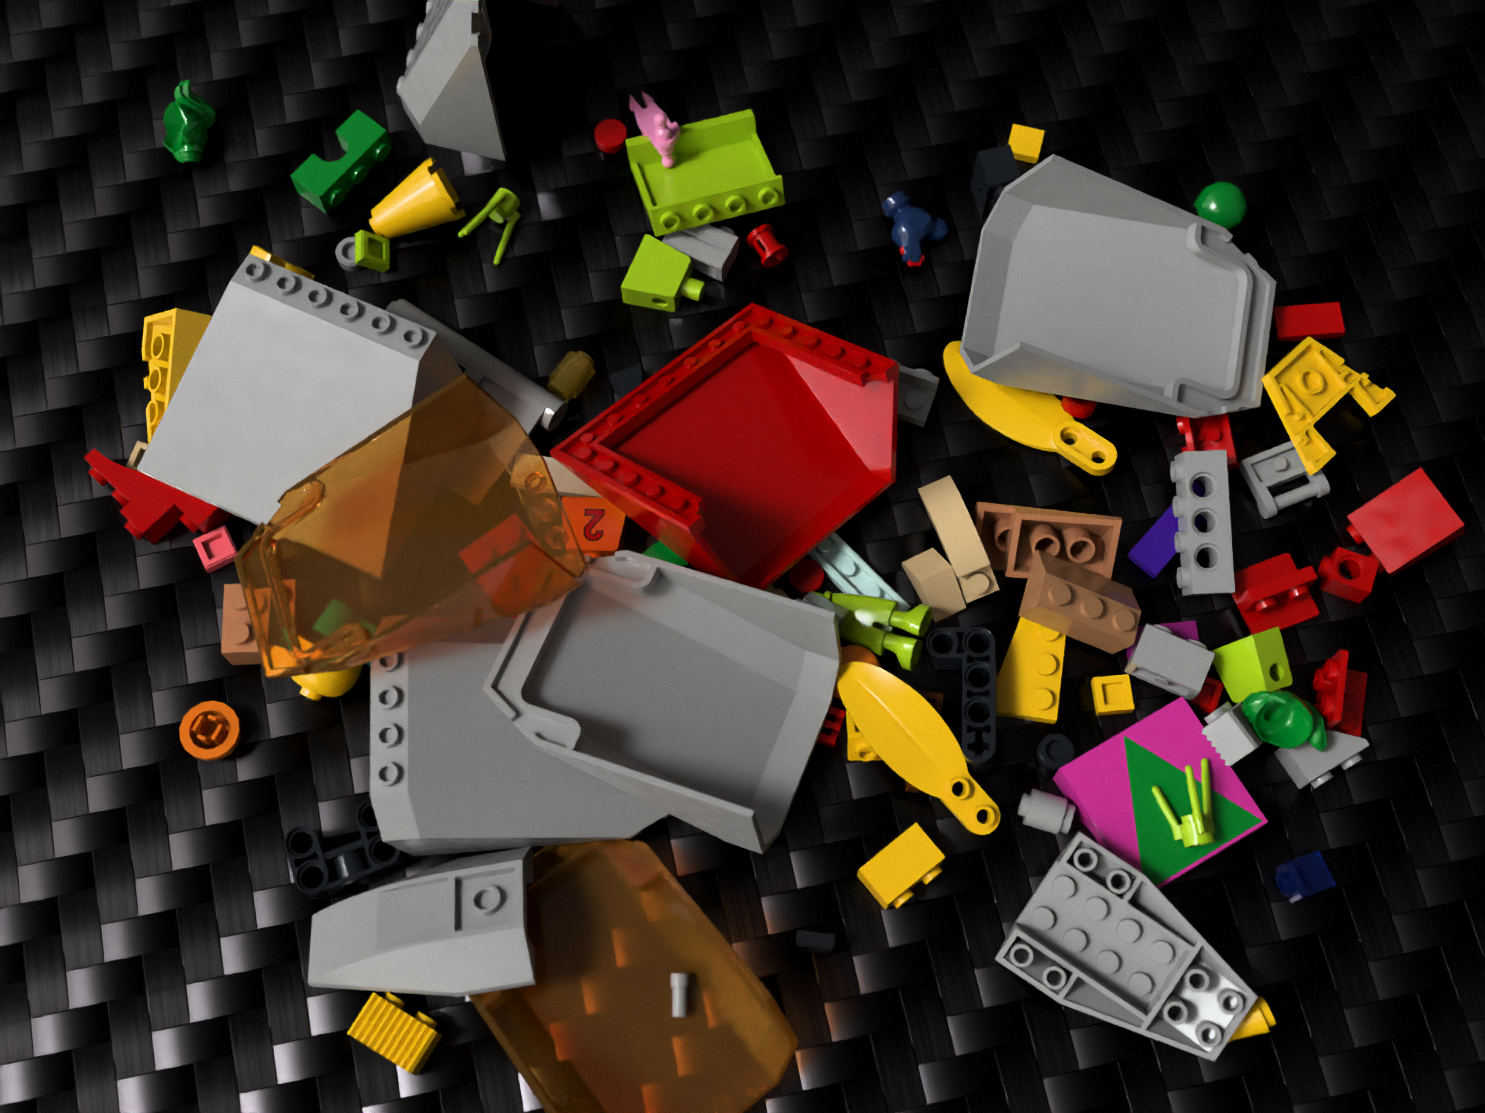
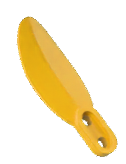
M961 341L950 342L945 347L943 361L951 384L965 404L987 425L1006 437L1026 446L1043 451L1057 452L1089 474L1102 476L1113 470L1117 459V451L1114 445L1083 424L1075 421L1073 416L1064 411L1061 401L1055 395L1004 386L973 375L960 354ZM1072 439L1075 441V444L1068 445L1064 440ZM1095 457H1100L1104 460V462L1095 463L1092 459Z
M857 661L843 664L840 667L837 679V688L841 700L856 727L878 756L912 786L940 798L968 831L979 835L993 832L1000 822L999 808L968 773L964 755L955 736L936 710L908 684L877 666ZM955 782H960L963 785V791L958 796L952 792V786ZM984 809L988 814L987 820L979 823L977 813Z

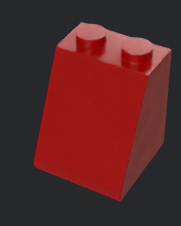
M1421 467L1347 516L1351 523L1346 528L1358 545L1365 542L1372 552L1367 557L1380 561L1377 572L1381 574L1386 571L1390 577L1465 533L1464 523Z

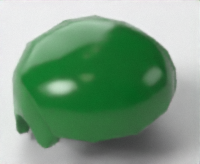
M1216 182L1205 187L1194 202V207H1196L1199 217L1220 225L1228 231L1238 227L1247 215V202L1243 192L1238 186L1230 182Z

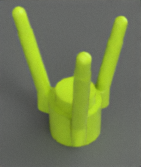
M498 189L487 205L458 233V236L463 238L465 235H469L487 216L498 223L508 221L493 262L495 265H499L514 225L521 217L516 211L520 206L519 199L508 189Z
M1207 758L1201 760L1203 812H1201L1193 767L1191 765H1186L1185 767L1193 814L1182 816L1181 825H1179L1159 787H1152V792L1172 828L1174 840L1182 839L1184 848L1215 842L1213 833H1216L1212 819L1210 772Z

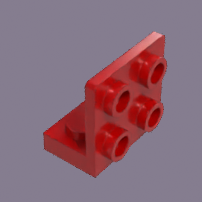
M1340 649L1331 659L1328 658L1326 663L1320 669H1317L1314 674L1313 689L1317 690L1316 703H1313L1312 706L1317 709L1323 718L1325 729L1361 738L1367 673L1347 669L1349 651Z

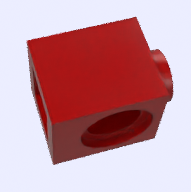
M1337 547L1329 557L1324 556L1319 565L1317 576L1322 577L1319 590L1360 604L1371 593L1380 561ZM1339 569L1348 571L1352 580L1344 578L1340 574Z

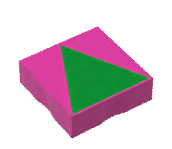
M1183 696L1059 768L1053 777L1068 803L1075 805V814L1081 823L1091 831L1099 845L1145 874L1159 890L1200 863L1216 856L1268 823L1231 766L1225 765V760L1220 759L1221 754L1216 753V747H1211L1212 741L1206 740L1207 735L1202 734L1203 725ZM1207 758L1210 772L1212 819L1216 833H1213L1215 842L1184 848L1182 839L1174 840L1172 828L1152 792V787H1159L1179 825H1181L1182 816L1193 814L1185 767L1186 765L1193 767L1201 812H1203L1201 760Z

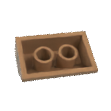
M1040 550L1034 552L1018 616L1111 654L1134 645L1141 610L1131 588Z

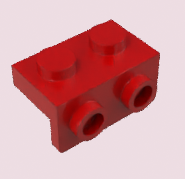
M1229 413L1201 418L1176 416L1180 435H1185L1187 446L1182 447V452L1226 450L1227 469L1239 467Z

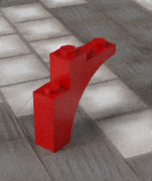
M95 448L84 457L92 466L88 473L102 487L109 483L115 489L111 495L123 506L120 512L128 520L124 527L137 540L145 537L155 545L179 521L192 533L199 529L203 534H206L221 527L234 515L137 470L119 465L103 456Z

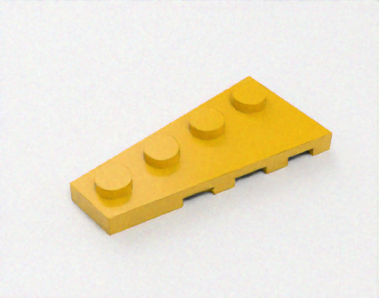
M1020 618L998 674V716L1051 724L1056 723L1066 635L1025 618Z

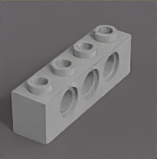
M1226 450L1184 451L1174 456L1175 461H1172L1170 466L1171 480L1176 482L1177 494L1173 498L1172 510L1174 517H1178L1179 531L1175 533L1174 538L1175 550L1177 553H1180L1181 567H1178L1176 574L1177 585L1179 588H1182L1183 596L1234 593L1235 582ZM1194 480H1199L1203 483L1205 487L1203 497H1199L1193 492L1192 484ZM1197 514L1203 516L1207 521V529L1204 533L1195 527L1194 520ZM1199 550L1205 551L1209 556V564L1206 568L1201 567L1197 562Z

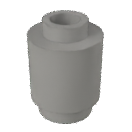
M1033 788L1030 795L1023 794L1018 815L1024 816L1022 824L1056 835L1058 832L1067 834L1073 820L1075 805L1067 803L1068 800L1066 798Z

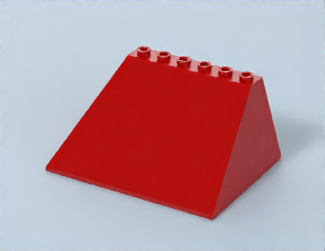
M751 303L550 450L552 458L699 572L764 591L896 482L898 362Z

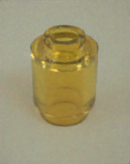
M569 351L549 376L550 381L547 384V388L565 402H569L571 398H576L596 373L593 367L594 361L582 351L577 353Z

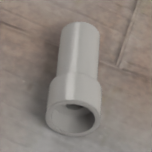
M672 973L670 988H672V1017H687L690 974Z

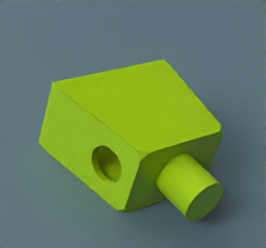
M645 234L621 285L624 303L674 312L677 310L683 296L700 302L706 288V283L691 278L693 267L692 259L689 256L651 235Z
M1279 627L1253 634L1211 651L1215 653L1212 663L1231 700L1236 704L1243 702L1251 693L1275 691L1292 685L1293 679Z

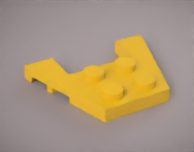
M1308 336L1265 374L1261 380L1306 471L1311 476L1337 454L1314 428V424L1332 406L1349 392L1367 414L1372 417L1379 413L1396 394L1387 387L1382 390L1368 379L1369 375L1366 373L1358 374L1344 365L1345 359Z

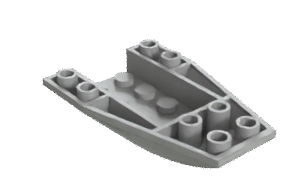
M1080 831L1055 860L1016 919L995 957V960L1062 1005L1214 1062L1258 998L1145 874Z
M531 846L459 858L347 898L312 915L308 984L310 987L456 997L536 984L535 948L527 934L526 883L533 882V850Z

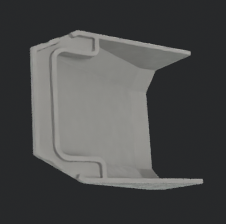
M428 0L425 21L420 23L417 29L414 50L411 49L407 56V70L404 76H400L397 83V94L401 98L404 110L425 143L505 161L507 157L485 63L492 40V30L485 0ZM525 0L557 8L559 5V0Z
M1052 154L1003 189L981 230L960 354L971 374L1004 386L1189 418H1201L1260 407L1263 388L1261 378L1265 373L1276 281L1258 266L1257 261L1249 252L1243 254L1231 241L1233 235L1226 228Z
M629 550L615 551L613 556L598 558L584 555L577 556L571 560L563 558L546 560L482 690L537 749L728 843L763 854L782 830L833 702L842 660L836 612Z
M414 615L384 618L371 643L370 798L383 842L415 857L631 839L641 833V830L671 814L537 749L484 693L482 687L516 618Z

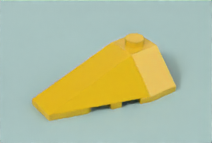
M175 308L144 317L142 361L149 362L150 373L149 376L144 378V389H148L151 392V401L146 408L148 444L212 318L210 315Z

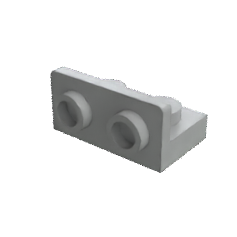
M898 362V419L924 427L937 392L939 378L933 376L927 370H914L901 366Z

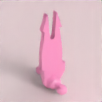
M641 91L642 98L647 107L643 109L630 95V111H634L640 131L644 137L648 136L653 146L658 149V153L662 155V165L666 168L672 167L674 165L672 152L681 134L680 127L676 122H670L666 114L654 103V98Z

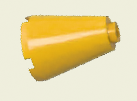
M430 157L425 160L371 210L372 218L369 219V223L376 235H384L386 239H393L465 217L464 208L459 211L456 208L455 203L460 200L442 168L435 171L431 166L436 162L434 158Z

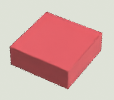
M225 525L193 540L208 573L241 558L233 538Z

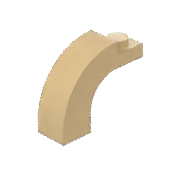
M949 475L919 488L918 491L929 519L954 570L966 603L1000 590L978 532L951 476Z

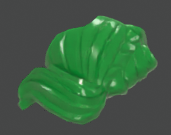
M186 79L176 87L174 92L176 101L172 102L164 113L163 121L167 135L163 140V144L180 163H199L202 160L204 148L209 138L206 129L212 127L216 121V111L205 99L191 91V81Z
M1281 690L1254 692L1244 699L1242 703L1244 716L1247 717L1248 722L1253 724L1256 735L1262 741L1284 749H1292L1308 741L1317 751L1324 752L1327 746L1324 721L1317 709L1308 701L1301 699L1291 692Z

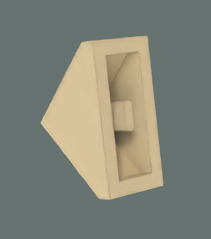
M934 548L902 562V566L922 603L932 606L931 619L934 624L966 610V605L952 566Z

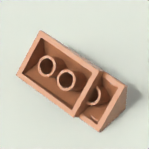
M987 502L976 503L970 517L986 551L992 570L1004 571L1005 577L1028 578L1034 552L1040 550L1111 580L1122 524L1121 517Z

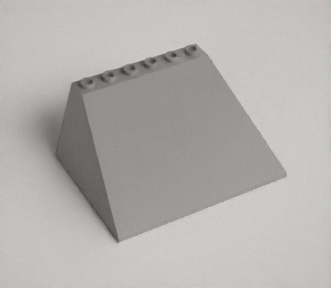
M249 253L230 280L137 470L383 581L485 413L486 408L437 332Z

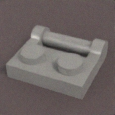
M1292 441L1244 459L1239 463L1238 468L1254 495L1258 510L1264 519L1277 515L1278 510L1310 497L1316 496L1320 498L1330 493L1329 483L1322 470L1320 469L1310 476ZM1304 475L1309 479L1308 484L1272 498L1269 492L1271 488Z

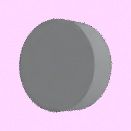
M355 237L343 239L336 248V257L340 266L351 272L364 269L365 267L355 264Z

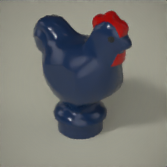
M900 190L891 195L882 204V207L886 212L885 215L888 218L894 219L895 224L891 231V237L893 242L900 248L899 252L903 256L902 261L906 262L909 267H920L925 260L920 246L925 242H941L949 234V225L941 218H934L925 209L912 207L910 205L912 198L907 196L903 190Z

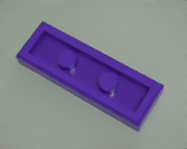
M1193 481V492L1197 496L1203 497L1205 489ZM1172 505L1127 555L1128 559L1153 579L1177 554L1174 538L1175 533L1179 531L1178 517H1174ZM1198 514L1194 520L1197 530L1206 521L1203 516Z

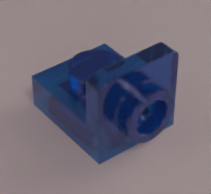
M1319 850L1296 860L1285 862L1275 868L1278 874L1276 875L1277 885L1281 893L1289 897L1291 903L1336 885Z

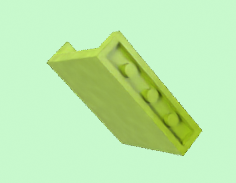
M751 109L679 126L681 134L674 145V151L672 152L674 165L670 168L662 165V155L658 153V149L653 146L648 136L644 137L642 135L625 140L630 167L656 237L785 204L782 176H776L756 133L755 117Z

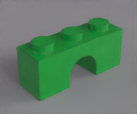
M358 109L336 130L341 147L346 151V154L341 159L327 162L312 154L291 175L297 192L325 214L333 207L339 206L345 199L346 194L356 184L362 183L367 177L368 172L378 162L385 160L392 149L387 130Z

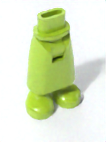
M810 591L828 599L829 602H834L847 609L848 613L839 630L840 639L853 645H861L879 656H883L888 649L897 655L903 669L913 671L916 668L922 651L921 640L893 634V630L896 627L923 637L931 622L932 606L919 604L911 611L904 612L899 611V602L851 593H832L826 591L822 594Z

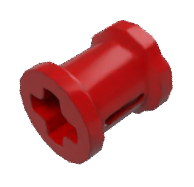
M762 224L750 232L747 236V244L756 249L762 258V265L768 269L780 264L788 256L789 250L776 239L773 234L774 229L770 224Z

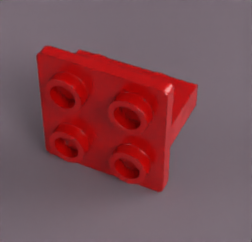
M1289 553L1281 554L1234 572L1235 592L1231 593L1251 635L1275 627H1279V630L1282 631L1314 619L1319 615V610L1309 590V587L1318 577L1312 565L1298 570Z

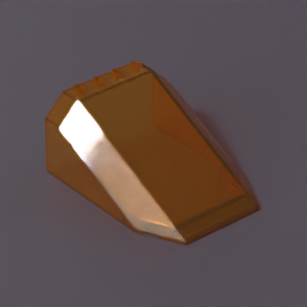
M463 373L286 490L277 501L281 506L267 524L261 522L253 532L250 541L244 544L234 557L264 674L269 679L342 671L551 605L583 585L589 572L545 459L517 418L466 373Z
M626 839L547 845L533 855V882L526 883L527 934L535 948L536 984L468 996L546 1113H743L779 1084L799 1044L797 1037L773 996L646 843L638 840L632 842ZM672 973L690 974L687 1017H672V988H670Z

